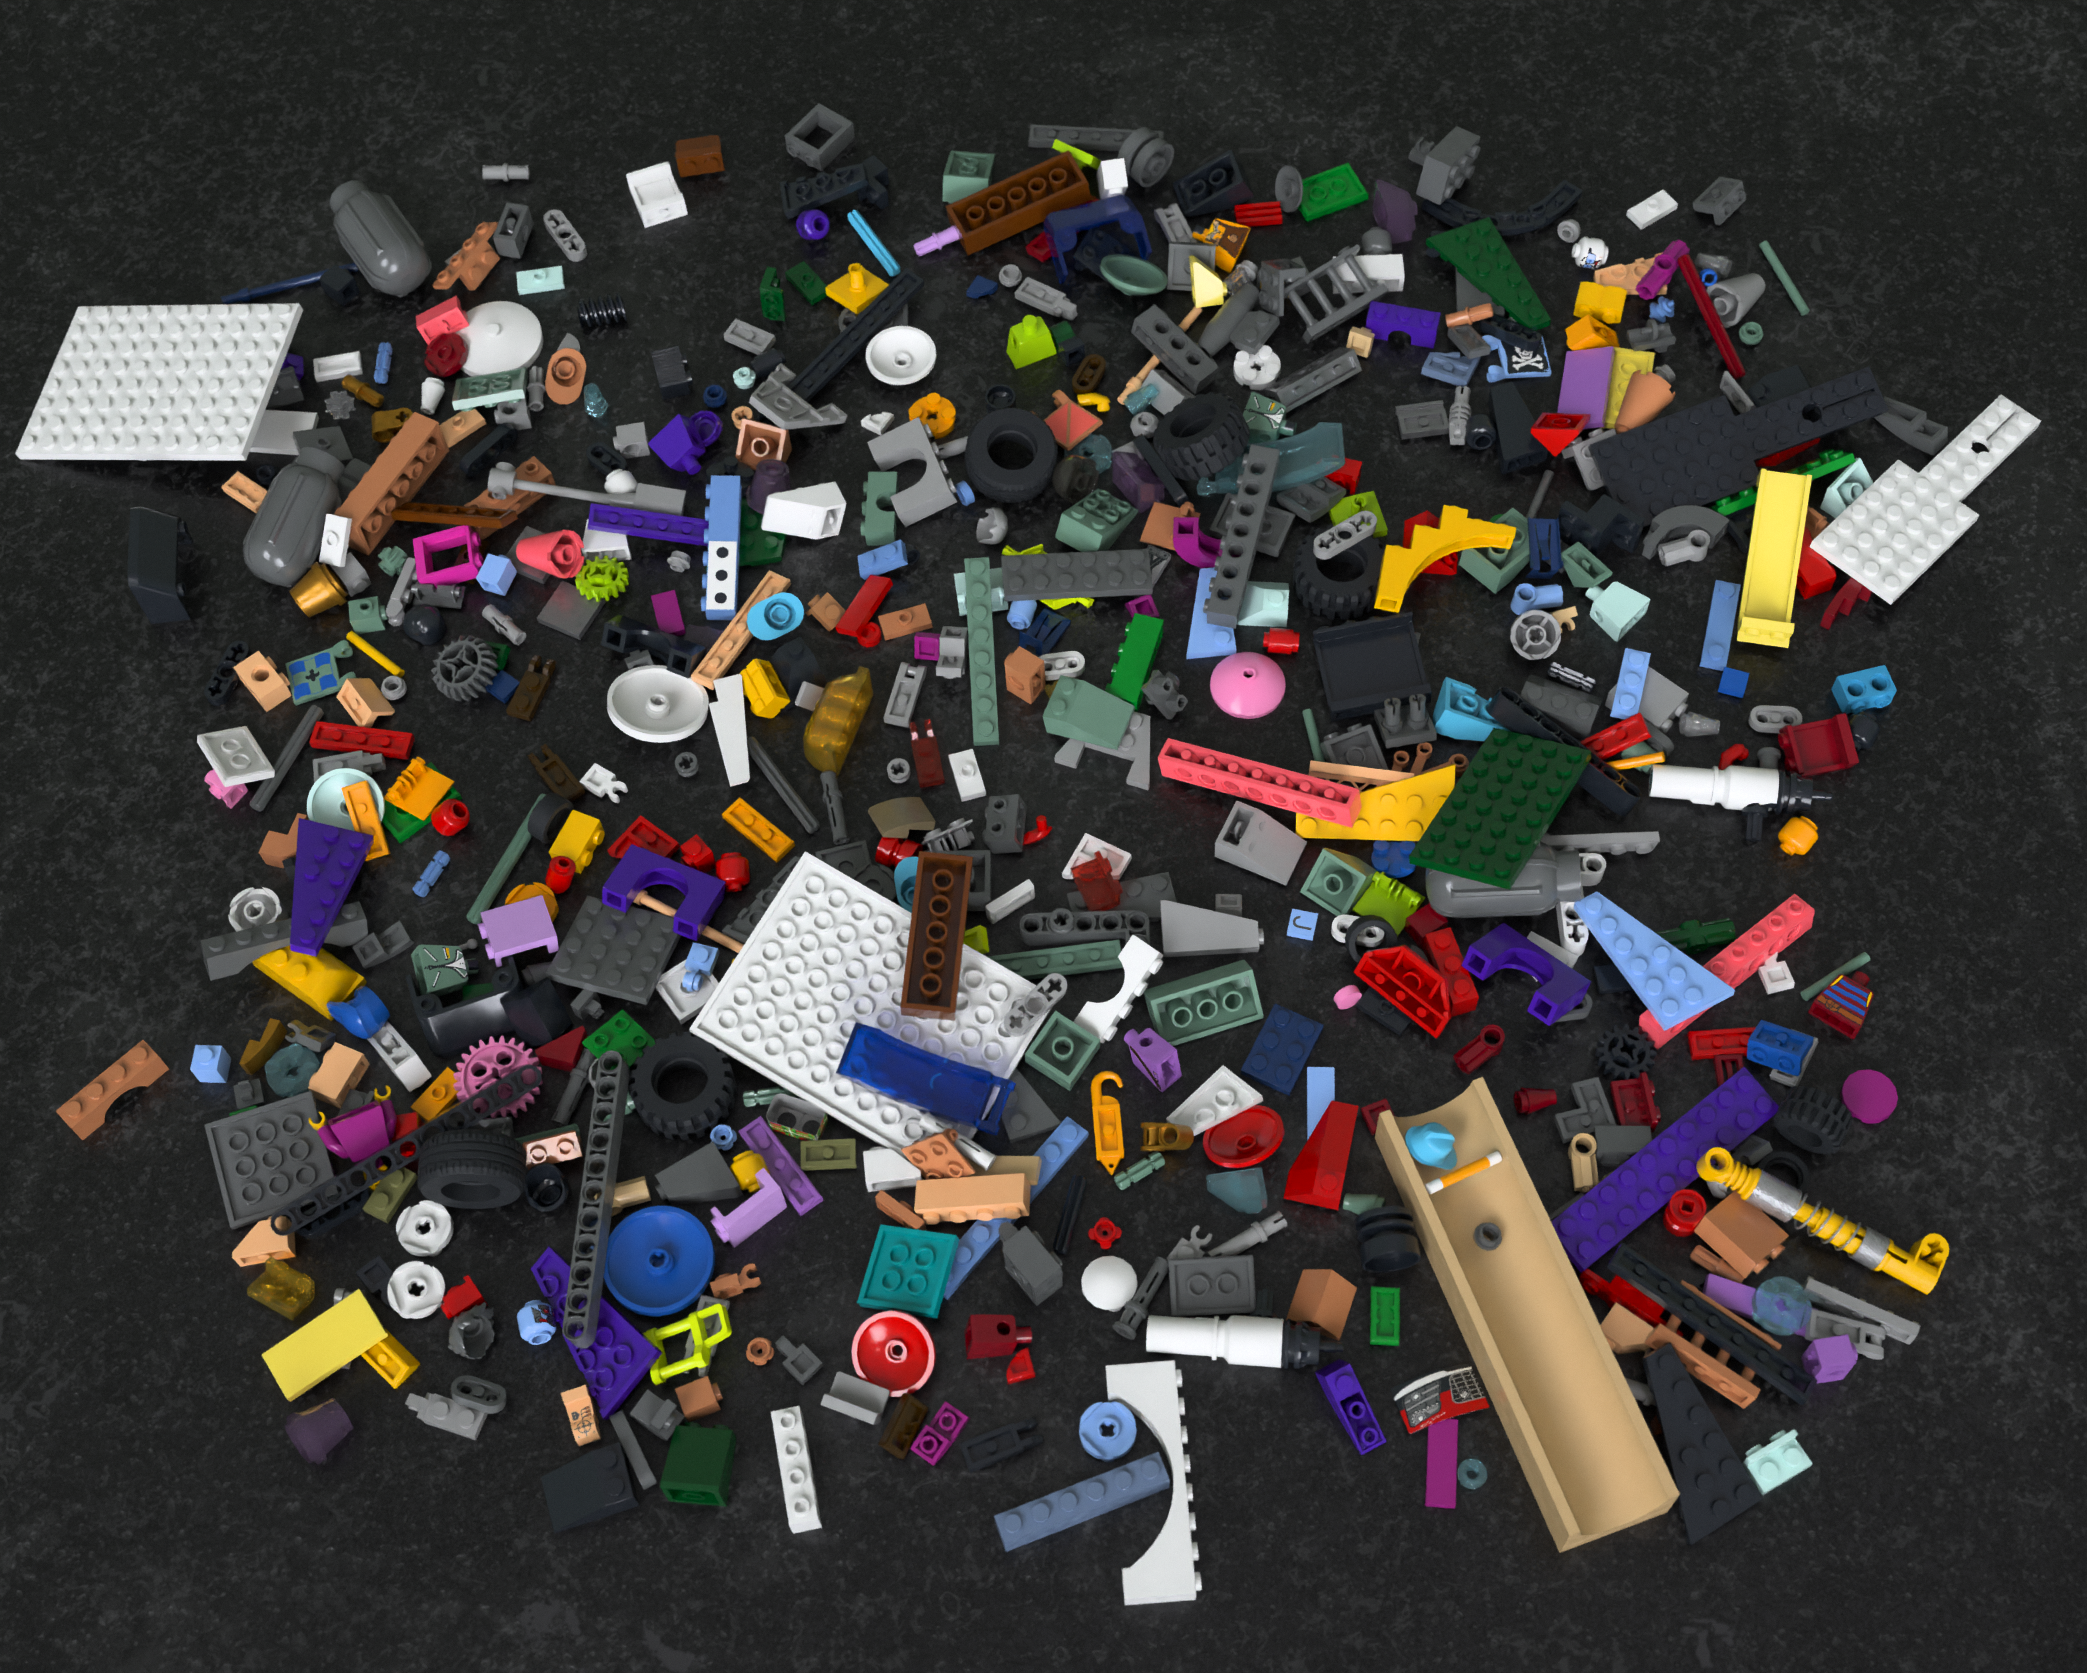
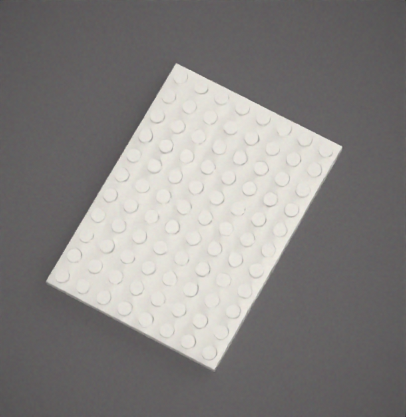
M299 303L78 306L15 454L20 459L246 460L303 308Z
M805 851L689 1030L886 1149L891 1148L910 1162L901 1149L913 1144L915 1141H921L927 1136L932 1135L918 1127L920 1120L926 1112H929L945 1124H952L956 1131L970 1140L973 1139L1051 1009L1022 1036L1014 1037L1009 1035L1004 1029L1005 1016L1036 985L964 944L955 1021L901 1015L900 1006L912 913ZM1046 992L1044 995L1048 1002H1050L1051 999L1048 998L1050 993ZM1033 998L1028 1002V1008L1033 1012L1042 1010L1044 1006L1043 1002L1038 998ZM1023 1008L1020 1009L1023 1015L1018 1020L1010 1019V1027L1012 1029L1014 1027L1022 1028L1021 1021L1027 1016Z

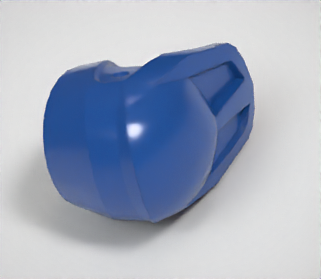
M366 986L357 988L354 992L355 998L346 1003L329 1001L326 1004L330 1015L335 1020L341 1023L351 1034L363 1039L372 1038L373 1035L382 1029L390 1017L383 1002Z

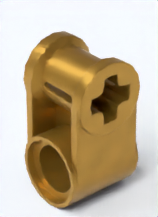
M399 408L375 412L372 415V438L381 443L391 441L402 429L404 422L412 416V411L408 408Z
M1156 1122L1141 1123V1128H1143V1146H1141V1151L1188 1149L1193 1143L1194 1134L1187 1125Z

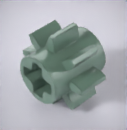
M394 546L392 549L390 547L384 548L378 555L382 559L379 563L380 568L390 576H393L395 573L400 575L407 558H409L397 546Z

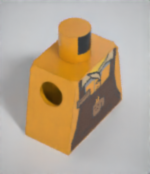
M1217 218L1214 219L1210 229L1197 224L1192 238L1203 243L1216 244L1215 265L1231 274L1251 228Z

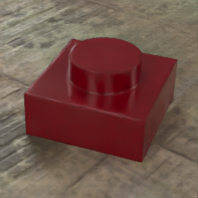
M1386 1098L1361 1108L1360 1112L1371 1135L1376 1134L1379 1114L1381 1112L1390 1110L1392 1115L1395 1116Z

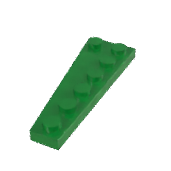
M1828 449L1819 453L1820 458L1784 473L1812 475V480L1856 461L1853 453ZM1749 487L1739 491V494L1733 497L1726 496L1716 500V504L1709 508L1726 516L1756 503L1758 487Z

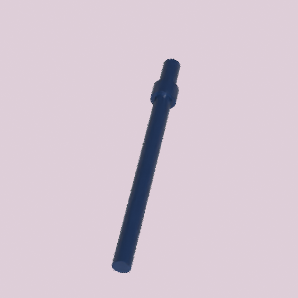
M355 262L338 266L343 270L347 269L350 273L359 271ZM329 269L253 289H240L238 293L222 296L223 304H233L240 301L246 303L252 301V298L318 282L324 272Z

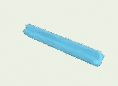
M857 210L849 212L847 215L848 221L888 274L892 277L899 275L901 272L899 264Z

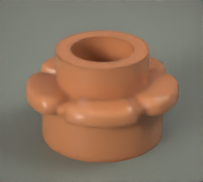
M766 1338L753 1339L748 1344V1350L746 1351L748 1360L750 1362L753 1361L756 1365L766 1364L767 1360L772 1359L774 1355V1348L771 1347V1342ZM759 1349L763 1350L761 1354L757 1353Z

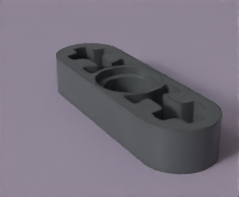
M623 1410L609 1416L643 1489L645 1490L656 1484L657 1480Z

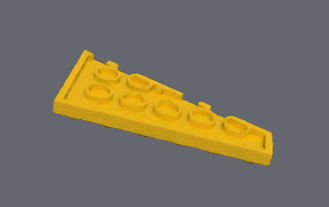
M1455 763L1360 792L1362 808L1352 828L1296 813V835L1301 838L1419 841L1455 787Z

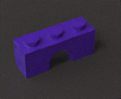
M1371 301L1366 328L1375 334V339L1387 341L1391 332L1403 331L1410 335L1411 345L1434 349L1441 313Z

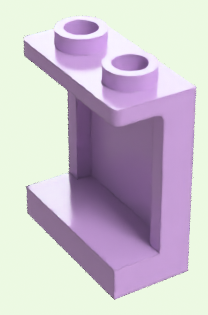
M543 895L480 912L483 923L478 924L482 939H488L489 943L485 944L489 960H495L497 967L502 966V957L543 945L547 946L549 953L559 950L557 935Z
M764 1168L755 1174L760 1191L727 1216H723L715 1206L710 1209L714 1217L711 1223L716 1228L715 1232L723 1243L729 1241L735 1248L787 1208L781 1188Z

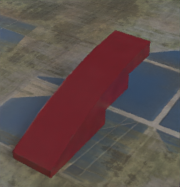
M1851 577L1826 609L1820 626L1829 630L1839 612L1849 616L1857 599L1860 598L1868 602L1873 592Z

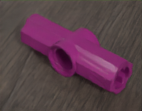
M1681 240L1672 241L1665 251L1655 258L1652 267L1636 286V291L1641 298L1645 300L1653 299L1664 285L1670 283L1673 273L1679 267L1677 263L1678 258L1684 254H1689L1690 249L1686 246L1685 242Z

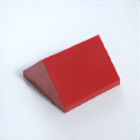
M1542 413L1531 427V434L1556 457L1580 434L1590 420V414Z

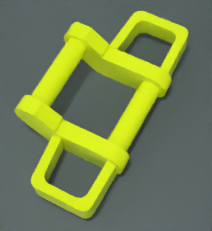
M715 1304L704 1310L690 1313L688 1318L660 1329L652 1328L643 1333L662 1352L650 1368L651 1378L655 1385L664 1383L666 1378L692 1368H702L709 1365L710 1347L729 1337L732 1333L727 1309L724 1305ZM719 1313L722 1329L719 1333L708 1338L703 1319ZM691 1329L695 1343L693 1356L668 1365L662 1340Z

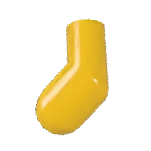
M1098 393L1077 395L1079 406L1097 405L1099 412L1110 410V400L1106 396Z

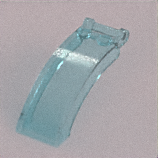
M1319 422L1315 427L1288 438L1262 443H1249L1244 448L1242 455L1237 457L1233 464L1227 465L1219 473L1215 472V482H1209L1208 477H1201L1197 484V493L1201 496H1207L1210 493L1227 494V492L1238 494L1239 473L1243 474L1245 469L1242 468L1243 457L1245 453L1249 454L1251 445L1280 450L1279 466L1272 492L1301 486L1327 476L1345 465L1342 423Z

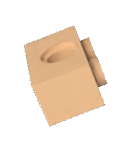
M259 651L233 667L240 680L266 712L292 696L287 687L290 685V682L282 672L277 674L275 671L277 667L269 656L264 658Z

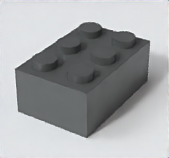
M1456 126L1426 155L1416 194L1438 205H1441L1447 198L1450 199L1457 188L1460 189L1466 178L1469 179L1474 172L1475 166L1473 162L1480 152V146H1478L1480 136Z

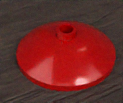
M1255 1105L1207 1129L1203 1137V1147L1208 1158L1220 1166L1229 1168L1249 1167L1262 1162L1275 1152L1283 1140L1284 1125L1277 1112L1265 1106Z
M888 1310L873 1315L859 1327L852 1344V1361L860 1379L889 1389L890 1397H900L903 1393L911 1394L926 1383L935 1366L936 1349L931 1333L918 1318L903 1311ZM896 1345H899V1346L902 1347V1349H903V1353H902V1354H898V1353L895 1351V1346H896Z

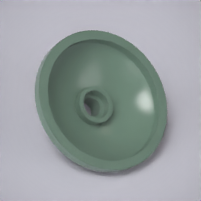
M1120 254L1104 257L1100 264L1103 276L1115 288L1127 295L1143 296L1156 294L1167 286L1168 278L1159 267L1137 257Z

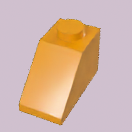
M1588 314L1565 329L1568 338L1566 342L1572 351L1607 346L1620 348L1616 332Z

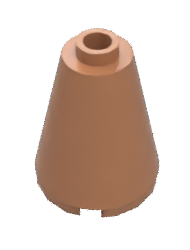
M1642 370L1635 371L1630 378L1614 425L1617 430L1616 433L1620 434L1652 422L1674 400L1676 393L1675 391L1671 393L1669 390L1671 385L1662 377L1648 371L1644 375L1640 374Z

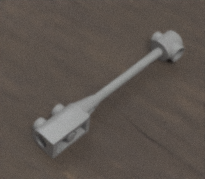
M499 462L496 468H491L488 480V492H492V496L499 500L506 499L507 495L513 496L515 489L606 503L614 507L683 516L685 509L686 491L638 483L636 493H612L610 495L517 479L515 467L507 462Z

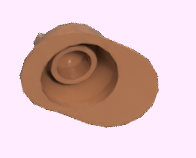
M563 348L555 352L549 361L545 389L552 401L558 404L574 402L582 391L586 362L579 351L572 348Z

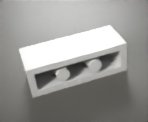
M1124 158L1101 161L1096 173L1100 201H1106V204L1117 203L1120 198H1123L1128 187Z
M1402 254L1354 257L1372 285L1375 284L1377 287L1384 282L1388 291H1403L1405 275ZM1346 262L1335 268L1351 293L1364 291ZM1333 284V293H1339Z

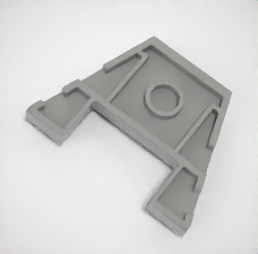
M783 364L777 366L775 372H772L766 382H763L754 391L749 400L753 407L783 430L843 424L847 418V414L833 403L816 410L786 387L795 380L796 374Z
M1133 712L1118 750L1070 738L1054 757L1055 763L1076 769L1083 751L1087 747L1134 761L1127 777V784L1149 790L1150 716Z

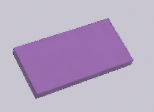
M1613 346L1566 352L1557 413L1590 414V420L1583 429L1600 428L1605 425L1615 355Z

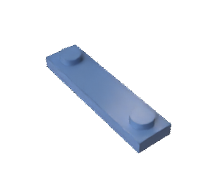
M1720 580L1715 581L1700 667L1723 671L1727 665L1740 584Z

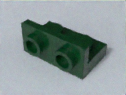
M767 266L759 287L762 314L764 318L770 320L785 321L783 289L780 288V279L777 278L776 268Z

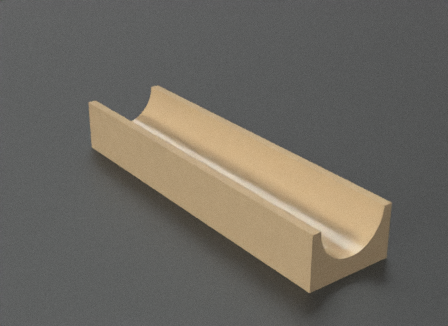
M1483 1077L1473 1080L1470 1086L1455 1099L1431 1111L1410 1117H1395L1390 1110L1381 1112L1379 1114L1375 1140L1405 1207L1412 1210L1415 1230L1559 1553L1667 1513L1680 1494ZM1432 1122L1446 1127L1455 1138L1453 1147L1457 1157L1456 1166L1449 1170L1420 1163L1411 1155L1405 1144L1407 1130L1413 1126H1423ZM1495 1151L1500 1153L1502 1157L1501 1162L1432 1194L1427 1192L1425 1188L1426 1183ZM1493 1223L1499 1227L1502 1241L1498 1248L1487 1251L1481 1249L1475 1243L1473 1234L1478 1225ZM1483 1235L1487 1240L1490 1241V1238L1487 1235Z

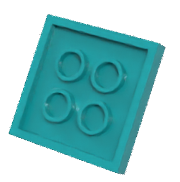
M880 1224L857 1303L861 1307L886 1311L897 1310L911 1315L937 1318L960 1239L952 1234Z

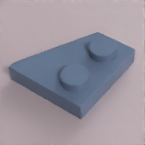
M1430 352L1422 367L1421 374L1464 388V386L1467 387L1481 356L1468 359L1467 357H1460V352Z

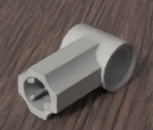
M1694 530L1690 532L1688 537L1659 545L1658 552L1662 565L1664 564L1666 567L1686 560L1695 562L1703 560L1707 554L1710 537L1703 530Z

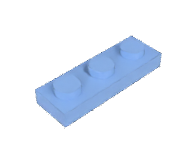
M1625 648L1610 717L1625 720L1638 714L1651 653Z

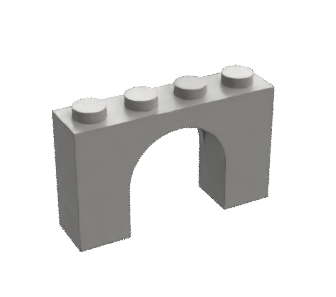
M919 417L867 442L874 460L882 472L910 459H921L927 462L925 474L918 483L890 497L895 511L905 527L957 502L954 496L957 489L952 479H947L946 477L949 470L944 460L939 461L938 456L941 455L938 445L936 442H931L930 438L933 437V433L929 425H923Z

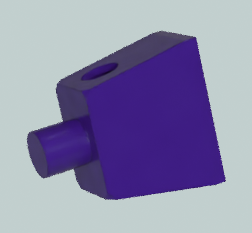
M678 414L648 445L670 468L680 472L687 470L690 475H694L701 469L697 459L705 453V447L694 421L691 418Z

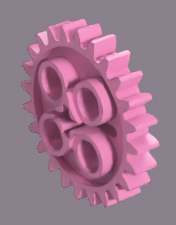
M491 1036L487 1045L482 1040H479L480 1048L476 1049L473 1046H469L471 1055L462 1053L461 1056L465 1063H456L457 1069L460 1072L453 1074L454 1079L458 1081L453 1085L455 1090L459 1091L456 1094L458 1100H464L496 1081L495 1077L499 1076L501 1078L521 1065L531 1064L536 1066L541 1074L543 1073L541 1067L537 1066L539 1064L538 1057H533L532 1049L525 1051L526 1046L524 1042L516 1046L515 1038L512 1037L509 1043H505L504 1036H501L499 1042L495 1043ZM504 1058L512 1060L508 1065L499 1064ZM482 1069L487 1071L485 1075L481 1077L474 1076L475 1072ZM526 1069L521 1074V1080L524 1084H530L535 1079V1073L532 1069ZM508 1083L498 1086L497 1093L500 1098H507L511 1094V1087ZM539 1088L532 1089L492 1113L491 1118H495L498 1115L506 1117L508 1113L517 1118V1109L520 1108L526 1112L525 1103H535L532 1094L540 1095ZM482 1097L477 1098L473 1103L474 1111L477 1113L479 1111L480 1113L484 1112L488 1105L487 1100Z

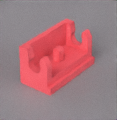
M457 296L416 316V327L428 346L433 339L443 333L446 335L451 334L450 332L455 333L469 326L467 313L461 309Z

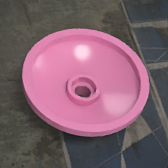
M1241 652L1230 655L1215 667L1211 675L1210 691L1213 700L1220 709L1237 718L1254 719L1265 716L1279 706L1285 694L1286 683L1281 668L1272 659L1259 653Z

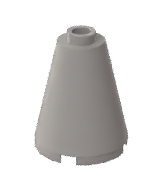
M1751 273L1716 282L1714 285L1706 288L1724 328H1729L1739 323L1764 293L1765 282L1760 275Z

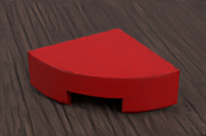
M1028 1348L1019 1351L1010 1362L1006 1374L1008 1384L1035 1377Z

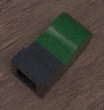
M1067 321L1048 328L1056 352L1066 367L1085 358V344L1081 338L1076 337ZM1077 352L1074 357H1069L1070 353Z

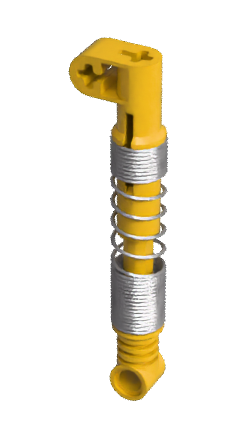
M1714 1147L1697 1161V1172L1704 1180L1709 1182L1716 1181L1720 1184L1724 1182L1726 1187L1730 1185V1189L1733 1191L1736 1189L1742 1200L1758 1207V1209L1760 1208V1210L1766 1213L1768 1212V1214L1773 1215L1778 1220L1781 1219V1221L1787 1222L1795 1218L1794 1226L1796 1229H1801L1808 1225L1807 1233L1809 1236H1819L1823 1244L1832 1243L1836 1251L1843 1249L1847 1252L1849 1258L1858 1261V1263L1860 1262V1264L1868 1266V1268L1874 1271L1882 1270L1924 1294L1930 1293L1936 1285L1949 1254V1245L1941 1235L1934 1233L1923 1237L1913 1244L1908 1253L1895 1246L1893 1240L1889 1237L1881 1235V1233L1876 1232L1871 1227L1866 1226L1862 1228L1860 1227L1861 1222L1856 1225L1847 1220V1215L1844 1217L1834 1213V1208L1828 1210L1822 1207L1819 1210L1821 1201H1818L1815 1207L1805 1202L1808 1196L1807 1193L1802 1197L1801 1190L1799 1191L1794 1186L1791 1187V1185L1786 1184L1781 1179L1779 1180L1776 1176L1773 1177V1175L1771 1176V1174L1759 1168L1747 1169V1166L1741 1165L1739 1161L1734 1163L1730 1153L1723 1148ZM1710 1159L1718 1163L1719 1170L1712 1167ZM1797 1220L1803 1223L1799 1227H1797ZM1929 1253L1932 1255L1926 1258L1925 1261L1921 1260V1258L1928 1255Z

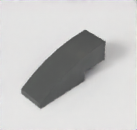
M1883 397L1889 410L1885 414L1874 418L1894 435L1933 456L1948 442V427L1926 419L1925 411L1891 398Z

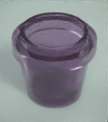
M776 459L762 460L757 464L752 483L746 492V502L752 509L764 514L768 495L792 490L787 464Z
M332 1397L299 1413H291L286 1417L287 1424L284 1425L288 1436L308 1463L314 1461L317 1465L325 1461L326 1455L353 1430L348 1416Z

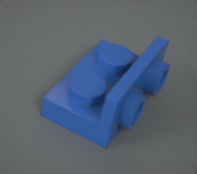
M1761 1020L1748 1039L1747 1059L1794 1076H1799L1802 1061L1811 1049L1814 1037Z

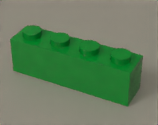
M1137 613L1134 614L1132 622H1128L1126 625L1125 636L1127 638L1125 643L1121 642L1119 646L1118 657L1120 659L1118 663L1113 664L1111 672L1113 680L1111 684L1107 683L1105 689L1106 692L1135 706V712L1139 710L1144 695L1141 688L1148 682L1164 633L1163 619Z

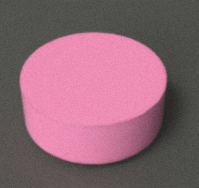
M1348 985L1335 994L1334 1001L1339 1009H1347L1355 1005L1362 997V994L1357 986Z

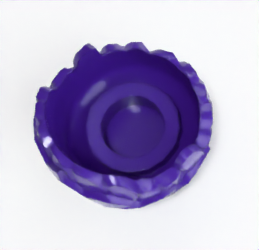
M707 410L699 411L691 416L704 447L713 444L723 430L721 419L715 413L708 412Z

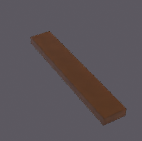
M405 502L391 511L393 520L504 528L518 519L514 510Z

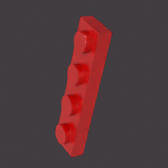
M316 721L309 743L312 748L343 752L362 750L364 753H370L371 755L382 753L383 757L408 760L415 737L413 733Z

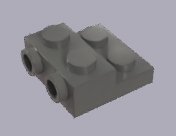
M1361 723L1347 728L1348 733L1340 736L1338 732L1329 734L1324 737L1325 741L1320 744L1327 763L1389 770L1371 724L1364 727ZM1343 781L1342 783H1340L1342 785L1350 787L1353 786L1352 783L1349 781Z

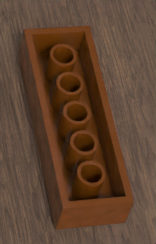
M1066 151L947 205L946 210L951 226L955 227L967 255H970L1091 200L1088 181L1070 151Z
M919 851L900 1006L901 1015L955 1021L973 867L972 856Z

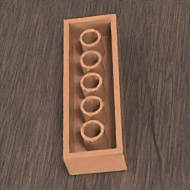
M414 412L404 422L398 434L391 439L384 452L377 457L370 470L363 475L356 488L351 490L342 506L337 508L334 515L352 519L348 542L349 547L369 556L396 521L393 520L391 511L413 499L449 452L437 421Z

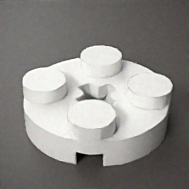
M1263 345L1256 355L1246 351H1239L1236 354L1233 372L1235 379L1242 386L1244 383L1250 386L1252 390H1263L1274 384L1280 375V360L1269 346ZM1253 366H1260L1261 370L1257 371L1255 368H1251Z
M424 1200L412 1208L409 1206L401 1213L396 1224V1232L400 1243L410 1254L421 1257L437 1256L449 1243L453 1235L454 1222L444 1206L430 1200ZM426 1223H430L431 1230L426 1232V1234H421L422 1232L418 1228L425 1226Z
M420 1261L408 1262L398 1267L390 1278L387 1287V1296L391 1307L401 1317L406 1319L423 1318L435 1312L442 1304L445 1292L444 1279L438 1269ZM416 1283L418 1287L423 1286L424 1290L421 1291L420 1296L409 1294L408 1291L411 1290L412 1284Z

